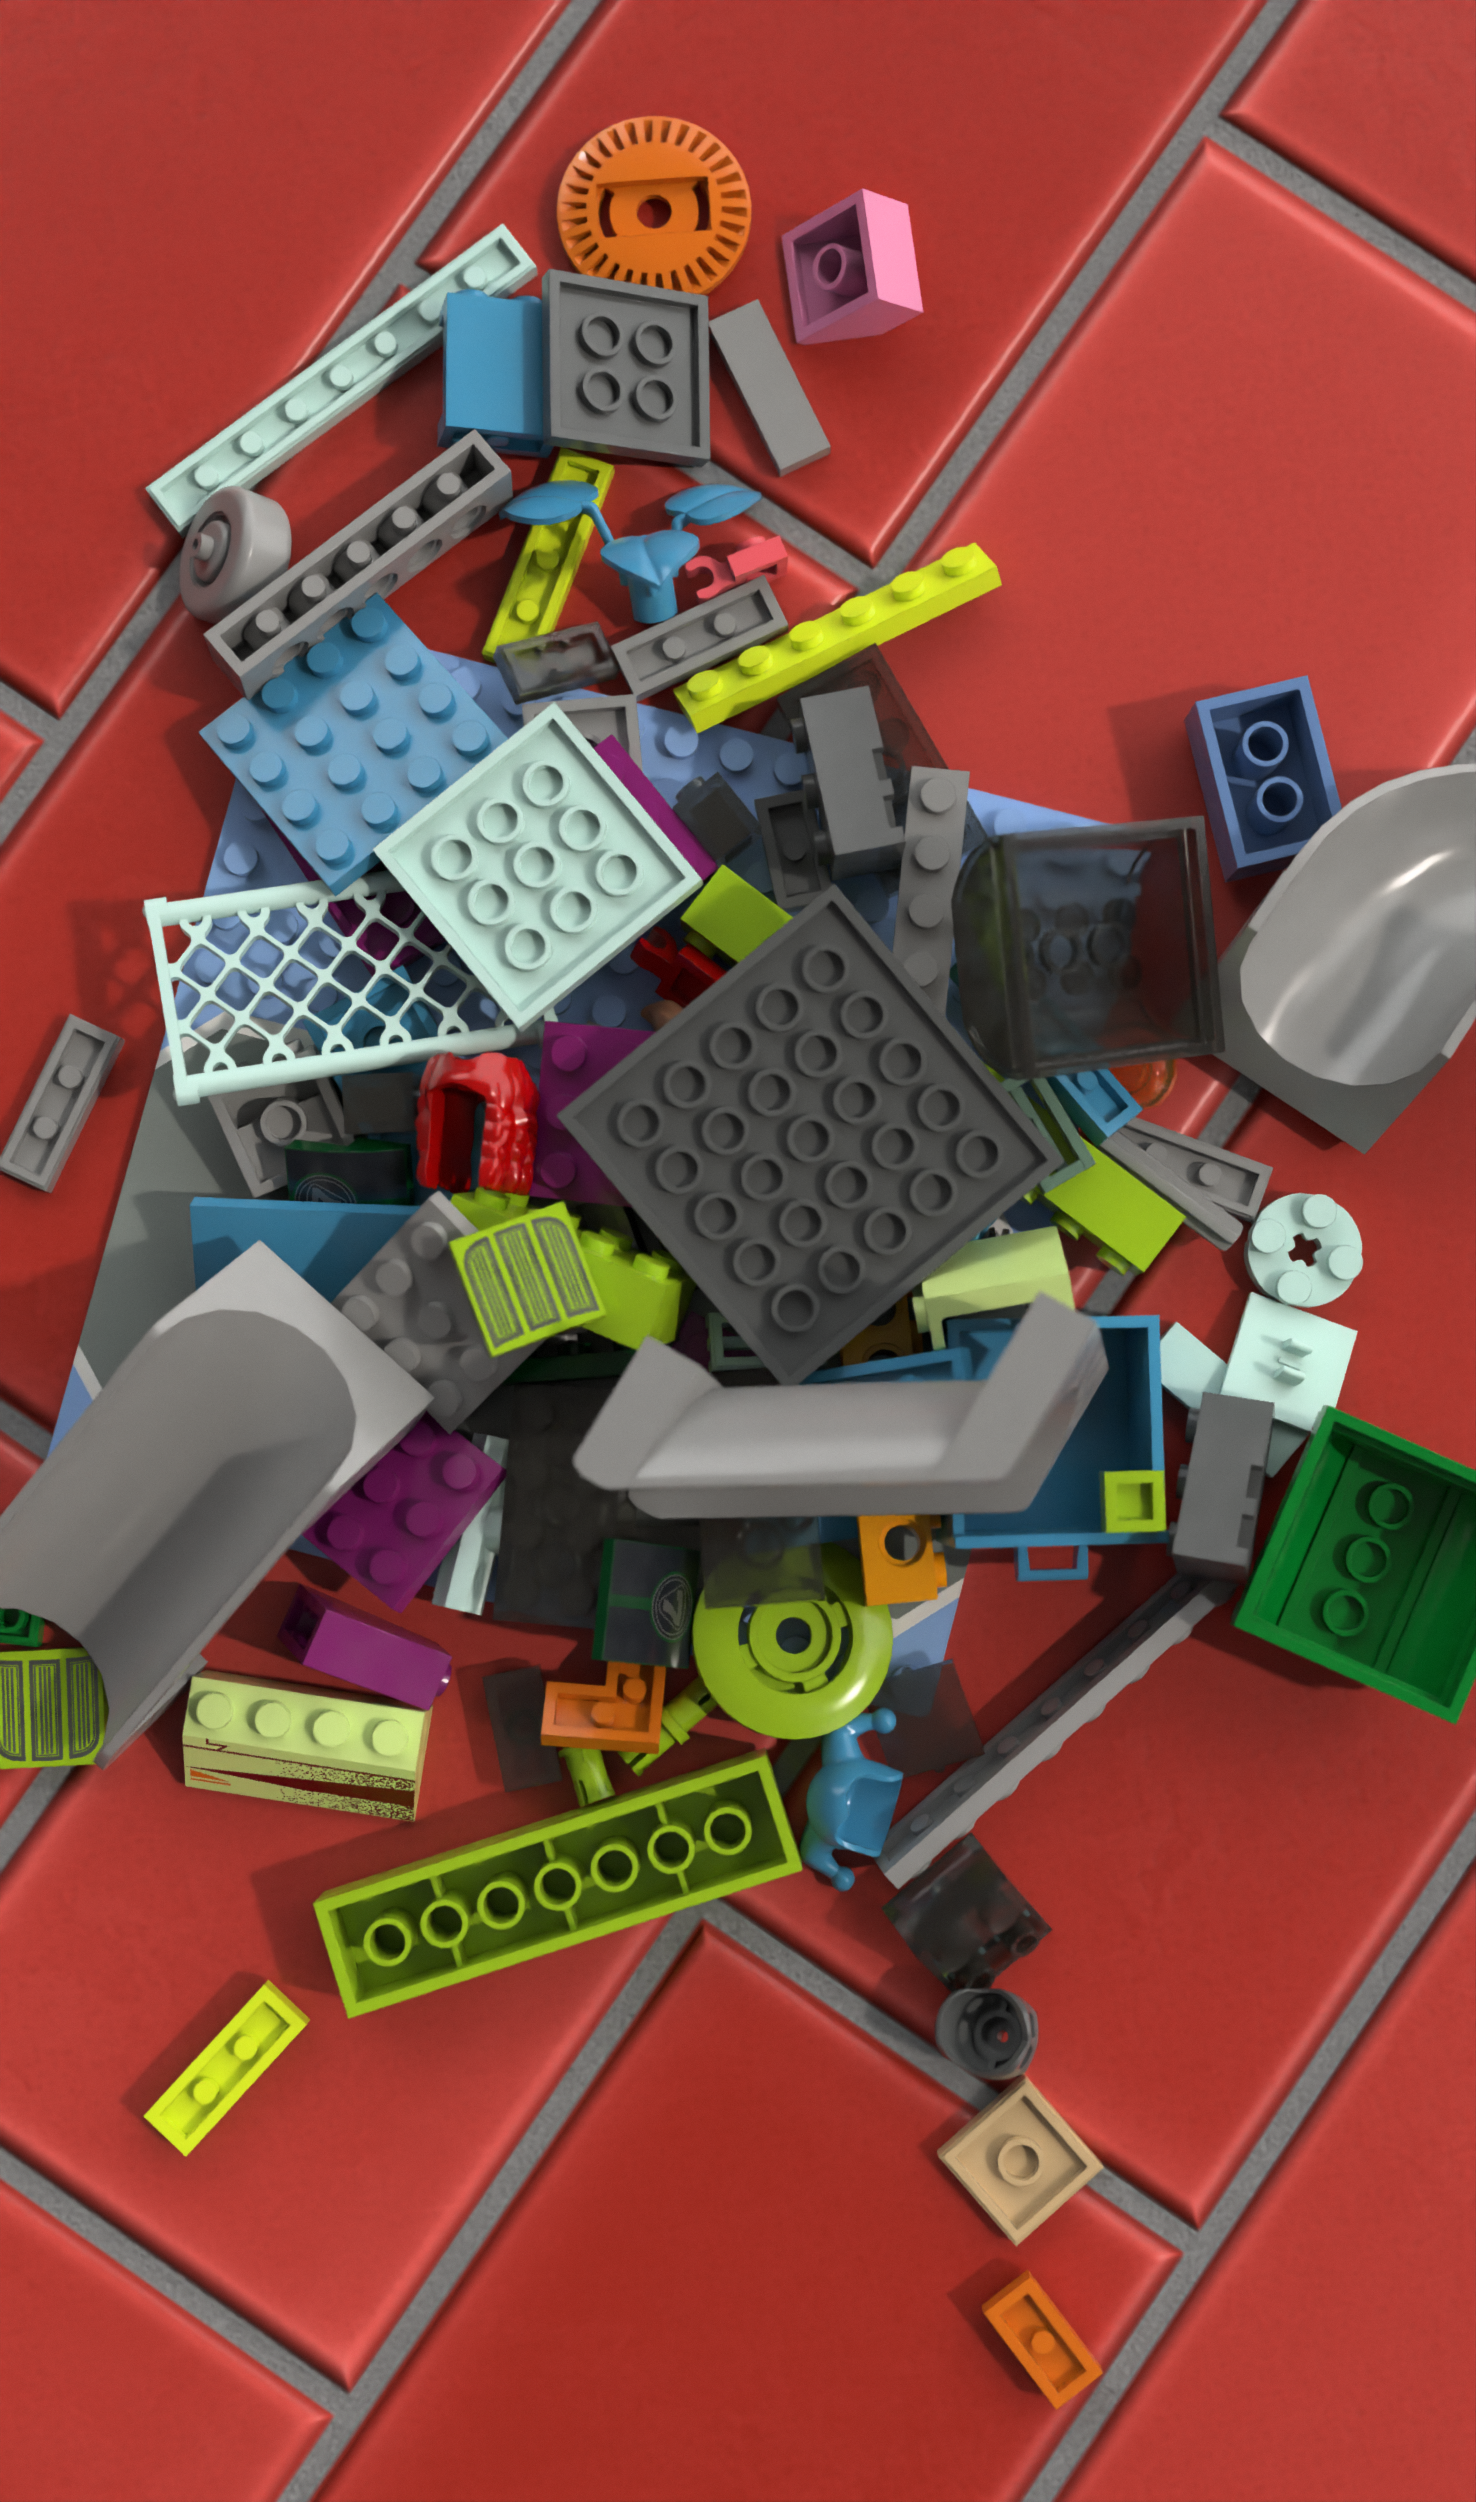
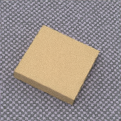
M1025 2073L1020 2075L937 2150L938 2157L1015 2246L1019 2245L1104 2168L1101 2161Z

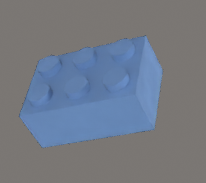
M1308 675L1194 703L1184 722L1225 883L1288 868L1296 855L1318 829L1342 809Z

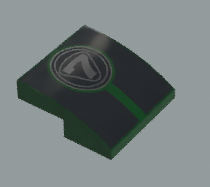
M358 1137L348 1146L295 1139L284 1147L289 1201L415 1206L411 1144Z
M604 1538L591 1659L689 1669L691 1632L701 1551Z

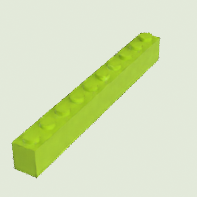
M722 864L682 915L680 921L682 930L687 933L683 939L686 944L690 943L710 959L715 955L733 968L793 917ZM983 1062L999 1083L1006 1080ZM1027 1096L1067 1165L1069 1166L1077 1160L1047 1110ZM1081 1137L1096 1164L1044 1195L1036 1185L1020 1200L1030 1206L1035 1200L1039 1201L1054 1213L1050 1218V1222L1054 1226H1057L1061 1232L1073 1240L1077 1241L1083 1235L1100 1248L1096 1257L1117 1274L1124 1276L1128 1270L1135 1276L1144 1273L1186 1216ZM1054 1170L1052 1173L1049 1174V1177L1056 1174L1057 1172Z

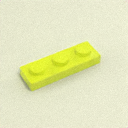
M267 1980L143 2117L186 2157L311 2019L271 1981Z

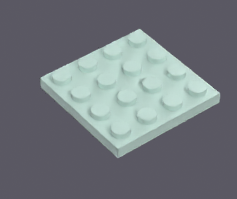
M555 702L372 849L521 1032L704 885L702 878Z

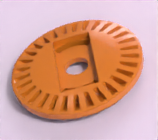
M645 116L614 124L599 132L574 156L560 184L557 199V222L564 251L578 274L706 295L726 279L744 252L751 227V198L746 178L736 158L715 136L701 127L681 119L665 116ZM697 186L703 192L710 212L708 227L705 231H697L699 208L697 198L693 192ZM608 193L612 196L610 222L614 237L605 238L600 226V209L604 197ZM649 199H660L666 202L672 213L669 221L660 228H648L638 219L637 212L639 207Z

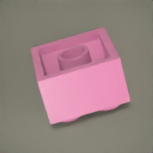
M862 188L781 236L797 343L808 345L882 335L923 313L908 204Z

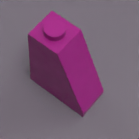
M301 1583L277 1634L279 1640L302 1665L428 1711L435 1696L439 1697L443 1694L451 1677L452 1668L450 1661L452 1656L438 1643Z

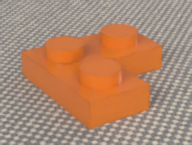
M608 1661L606 1686L547 1681L541 1727V1745L659 1754L666 1667Z

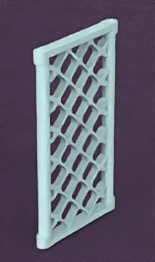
M389 870L365 873L336 897L322 880L173 902H167L166 897L144 900L142 913L147 919V925L151 934L174 1075H172L174 1082L172 1094L175 1101H177L178 1107L201 1103L200 1097L426 1062L439 1053L447 1054L451 1052L456 1057L538 1044L539 1049H542L545 1021L558 1022L557 1015H555L554 1007H552L542 1016V1020L535 1021L523 1032L515 1024L504 1026V1023L511 1019L475 975L466 974L448 961L447 956L453 949L449 943L444 950L435 952L414 937V932L426 917L423 911L420 912L408 928L398 927L380 913L386 900V894L406 891ZM376 895V897L373 900H367L364 898ZM354 899L356 906L365 913L366 917L352 936L343 937L325 925L322 920L328 911V902ZM318 904V906L313 909L307 907V905ZM296 907L298 914L307 921L308 926L293 945L286 946L267 934L265 927L270 920V911ZM260 913L257 917H250L248 914ZM238 916L241 924L250 931V934L236 953L228 955L209 943L206 937L212 928L213 919ZM202 921L201 924L198 926H192L191 924H189L192 922ZM373 922L382 924L400 939L388 957L382 961L374 959L356 945L357 940ZM180 924L181 930L191 939V943L177 962L168 963L163 927ZM315 931L325 933L342 947L339 954L326 969H318L298 954L300 948ZM256 940L266 941L284 955L282 961L268 978L258 977L240 963L243 955ZM405 946L415 947L433 961L431 968L417 984L407 982L390 969L391 963ZM200 948L208 950L225 962L224 969L209 987L198 985L182 973L183 966L192 954ZM349 954L358 956L376 971L365 988L359 993L351 992L332 977V974L342 960ZM291 963L299 964L318 979L306 998L300 1002L293 1001L274 987L275 981ZM439 969L448 970L466 983L467 988L452 1007L442 1006L424 992V987ZM232 972L243 974L259 986L258 993L242 1011L234 1010L216 997V991ZM381 978L391 979L409 993L408 999L394 1016L384 1015L366 1001V997ZM173 981L183 982L201 996L200 1001L187 1018L183 1020H178L172 987ZM326 986L334 988L352 1003L336 1025L326 1024L308 1010L310 1003L319 991ZM479 992L499 1006L500 1012L496 1017L495 1027L470 1031L466 1022L458 1016V1010L471 993ZM267 995L276 997L294 1011L283 1029L274 1035L269 1034L250 1020L251 1013ZM422 1001L442 1015L443 1021L439 1025L437 1036L412 1040L410 1033L400 1025V1020L414 1002ZM209 1004L218 1006L235 1019L234 1025L225 1037L216 1044L210 1043L191 1029L194 1020L203 1008ZM365 1010L385 1024L386 1028L380 1037V1045L354 1049L351 1041L342 1034L343 1028L356 1011ZM307 1019L327 1033V1039L322 1046V1054L295 1058L294 1052L285 1045L284 1038L298 1020ZM249 1028L268 1041L269 1047L264 1053L263 1064L237 1067L235 1061L226 1054L225 1049L240 1029ZM451 1029H455L460 1032L447 1035V1032ZM190 1037L210 1051V1056L204 1065V1073L187 1075L181 1038ZM394 1038H398L402 1041L389 1044V1042ZM336 1047L344 1049V1051L331 1053ZM278 1056H282L286 1059L282 1061L273 1062V1060ZM218 1066L227 1067L225 1070L214 1071Z

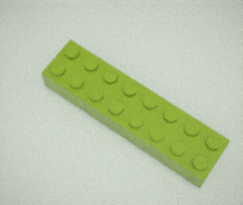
M766 1747L326 1890L316 1899L313 1906L349 2019L790 1875L803 1869L795 1837Z

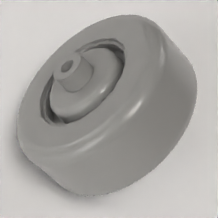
M227 486L213 493L201 506L187 533L179 570L182 600L187 610L194 617L216 625L288 570L292 546L291 527L287 514L279 503L239 486Z

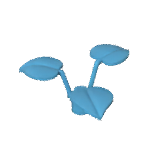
M558 480L534 486L517 495L499 512L500 521L507 517L512 521L524 524L551 525L569 520L580 513L588 515L593 520L605 544L600 550L601 560L618 571L620 584L629 588L634 620L641 623H657L668 620L678 613L673 578L679 576L678 569L692 559L700 548L699 538L692 533L682 530L690 523L702 526L728 520L760 501L762 496L761 492L733 485L707 484L690 487L676 493L665 503L666 513L670 516H675L672 520L671 530H662L642 536H627L614 540L598 506L591 502L599 496L598 488L582 481Z

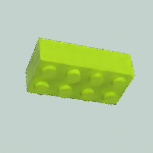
M477 1186L476 1191L453 1194L450 1201L478 1231L541 1209L528 1203L529 1194L518 1196V1194H513V1192L500 1193L499 1191L484 1190L483 1187ZM567 1210L607 1314L604 1318L587 1323L581 1327L637 1351L646 1336L653 1338L663 1345L676 1340L697 1285L671 1253L654 1249L652 1255L631 1247L634 1239L617 1230L601 1227L598 1233L579 1224L582 1217Z

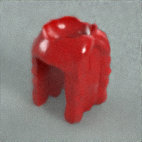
M451 1052L447 1054L439 1053L431 1057L420 1081V1097L417 1102L419 1115L414 1121L418 1133L416 1144L420 1157L416 1168V1177L419 1185L431 1189H437V1186L450 1191L452 1194L465 1193L470 1190L475 1110L478 1104L486 1101L481 1162L479 1166V1187H483L484 1190L499 1191L500 1193L513 1192V1194H518V1196L528 1195L533 1182V1163L537 1155V1130L539 1125L536 1112L541 1096L524 1062L517 1058H510L501 1053L483 1052L480 1056L467 1060L458 1056L454 1057Z

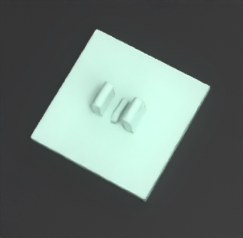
M1250 1292L1219 1394L1273 1402L1275 1405L1274 1421L1311 1434L1312 1425L1323 1405L1336 1408L1358 1331Z

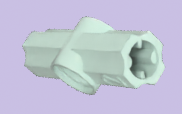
M474 1433L472 1443L510 1473L443 1558L437 1575L435 1592L433 1591L432 1604L482 1616L496 1556H501L510 1527L513 1505L509 1503L514 1484L517 1480L516 1476L523 1456L524 1445L491 1435Z

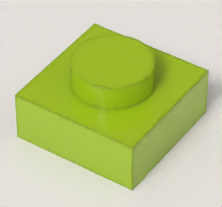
M1164 1470L1099 1471L1101 1532L1166 1531Z

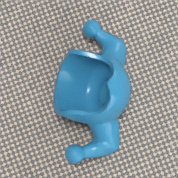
M879 1708L873 1713H860L845 1726L828 1734L821 1735L822 1768L812 1779L807 1791L806 1811L808 1821L800 1839L799 1851L802 1861L829 1877L832 1886L838 1891L849 1890L854 1884L855 1876L849 1867L838 1865L831 1855L832 1851L836 1848L839 1850L846 1849L859 1854L880 1857L897 1804L903 1772L885 1764L866 1759L857 1741V1737L867 1731L875 1730L880 1734H887L895 1728V1714L888 1708Z

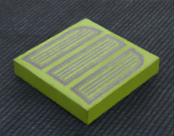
M564 1201L448 1243V1248L490 1359L604 1318L607 1315Z
M66 1647L0 1651V1769L95 1764L93 1760L104 1741L109 1706L102 1674L85 1648Z

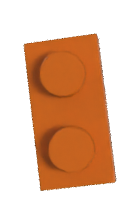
M1028 2269L982 2305L984 2315L1056 2410L1103 2374L1098 2361Z

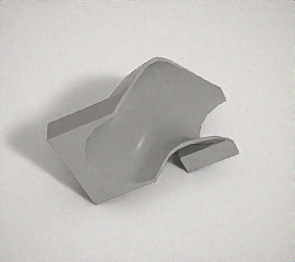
M1456 764L1419 770L1387 781L1352 800L1324 823L1296 855L1286 871L1284 870L1194 991L1172 1027L1364 1155L1447 1063L1476 1019V764Z

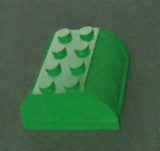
M1323 1405L1312 1425L1311 1435L1239 1602H1236L1229 1624L1456 1725L1476 1679V1470L1334 1407Z

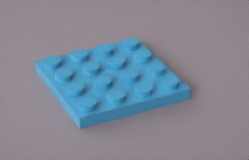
M375 593L366 600L367 606L359 610L351 619L343 618L324 633L325 640L314 645L304 657L295 656L283 666L285 672L279 677L268 681L263 689L249 701L245 697L241 698L198 732L206 744L335 897L381 861L372 850L508 740L506 735L378 593Z

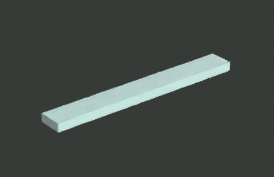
M502 223L145 489L180 536L184 538L187 536L197 512L213 493L227 486H239L249 490L443 346V327L439 326V314L447 292L456 293L464 289H475L486 293L488 297L506 299L538 275L537 266Z

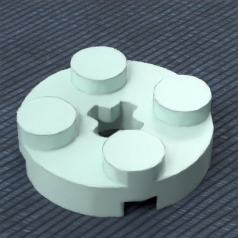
M1296 1193L1269 1203L1256 1215L1255 1221L1252 1222L1253 1225L1248 1232L1247 1242H1245L1244 1262L1254 1285L1267 1297L1292 1307L1310 1308L1333 1301L1349 1288L1363 1266L1361 1255L1362 1241L1357 1225L1343 1207L1336 1204L1332 1198L1323 1194ZM1296 1235H1301L1305 1241L1313 1240L1316 1244L1317 1250L1312 1254L1314 1262L1308 1267L1303 1260L1293 1262L1289 1257L1288 1252L1295 1247L1293 1237Z

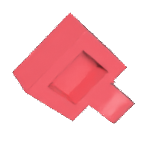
M780 536L766 541L764 537H754L737 545L733 550V554L727 556V562L722 563L708 556H699L691 559L685 565L688 578L695 577L698 574H707L713 579L709 587L702 588L696 592L697 601L700 605L762 575H765L768 582L787 575L788 555Z

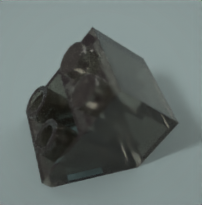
M972 1833L968 1834L881 1908L914 1955L951 1993L959 1989H989L997 1976L1017 1959L1027 1956L1034 1951L1040 1940L1053 1930L994 1857Z

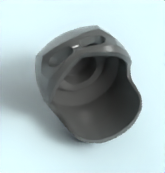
M1005 1989L955 1990L946 1997L938 2010L935 2020V2040L940 2053L952 2063L981 2078L1007 2080L1024 2074L1037 2049L1039 2038L1037 2012L1023 1998ZM1007 2032L1008 2040L1003 2043L1002 2034Z

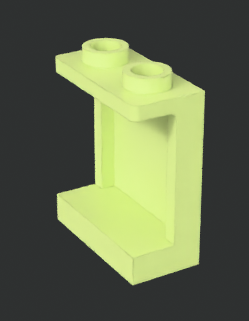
M1057 1226L969 1241L912 1289L918 1332L930 1331L934 1351L946 1349L942 1320L947 1317L1030 1303L1035 1300L1039 1291L1075 1310L1069 1272Z

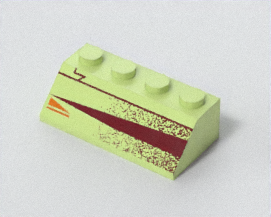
M205 1670L192 1676L182 1735L185 1786L414 1822L433 1705H431L428 1711L398 1699Z

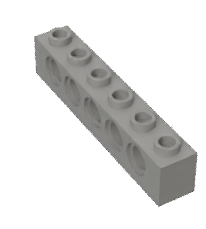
M476 429L472 430L205 632L203 635L213 661L243 697L249 701L263 689L268 681L279 677L285 672L283 667L295 656L304 657L314 645L325 640L324 633L343 618L351 619L359 610L367 606L365 601L375 593H378L384 600L501 511L513 499L511 470Z

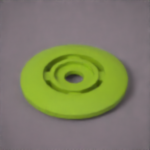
M832 1542L751 1555L743 1554L741 1547L730 1554L715 1568L705 1582L697 1599L693 1615L691 1640L696 1669L702 1683L714 1702L729 1717L756 1733L772 1738L795 1740L809 1739L835 1731L856 1718L871 1703L880 1690L888 1672L892 1656L893 1631L888 1605L865 1607L860 1561L844 1548ZM755 1592L760 1593L763 1601L755 1607L747 1625L746 1638L748 1643L739 1646L738 1627L741 1614L751 1596ZM787 1618L800 1619L807 1625L810 1632L808 1646L797 1654L785 1652L779 1646L776 1639V1631L779 1624ZM845 1627L849 1631V1643L839 1671L828 1681L824 1672L837 1657L841 1644V1628Z

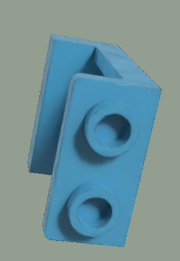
M464 289L456 293L447 292L439 314V326L443 327V407L437 425V447L450 448L472 430L476 429L495 453L548 458L554 446L543 444L542 300L533 296H518L511 300L493 298L475 289Z

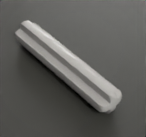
M1116 1132L1099 1147L1093 1144L1095 1148L1185 1215L1186 1218L1183 1223L1220 1251L1229 1249L1239 1238L1243 1230V1225L1240 1221L1121 1132Z

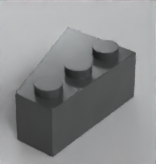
M869 685L800 698L799 718L790 719L796 754L807 753L811 773L801 775L807 810L818 809L822 829L812 832L818 866L829 865L832 881L900 868L906 840L902 826H896L891 801L895 799L891 778L887 779L882 756V752H884Z
M1203 1392L1200 1409L1190 1407L1185 1442L1193 1443L1189 1465H1180L1176 1486V1499H1181L1182 1504L1178 1522L1171 1521L1169 1543H1167L1166 1556L1173 1557L1177 1574L1246 1586L1250 1577L1274 1426L1275 1405L1273 1402Z

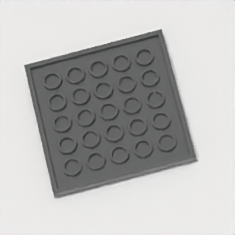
M835 884L831 885L556 1115L782 1386H795L802 1382L1064 1163V1160Z

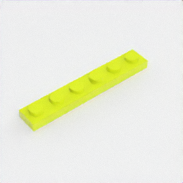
M975 542L966 547L954 548L945 553L941 559L917 571L900 574L890 584L865 596L851 598L843 603L839 609L814 621L802 622L792 628L789 633L763 646L751 647L742 652L738 658L714 670L695 674L687 683L672 689L678 705L698 734L1001 586L1002 583L997 566Z

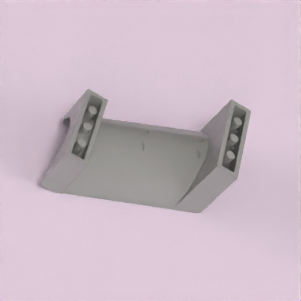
M261 1240L257 1241L149 1329L111 1376L109 1382L0 1516V1608L19 1609L54 1622L83 1645L102 1674L109 1706V1715L103 1745L93 1762L103 1771L191 1687L192 1676L201 1673L208 1662L200 1655V1652L294 1541L416 1426L435 1399L431 1393Z
M1041 1291L1037 1294L988 1380L724 1388L701 1366L653 1338L646 1336L574 1456V1465L583 1477L604 1489L629 1490L628 1498L637 1508L661 1520L1019 1513L1030 1506L1109 1370L1097 1322Z

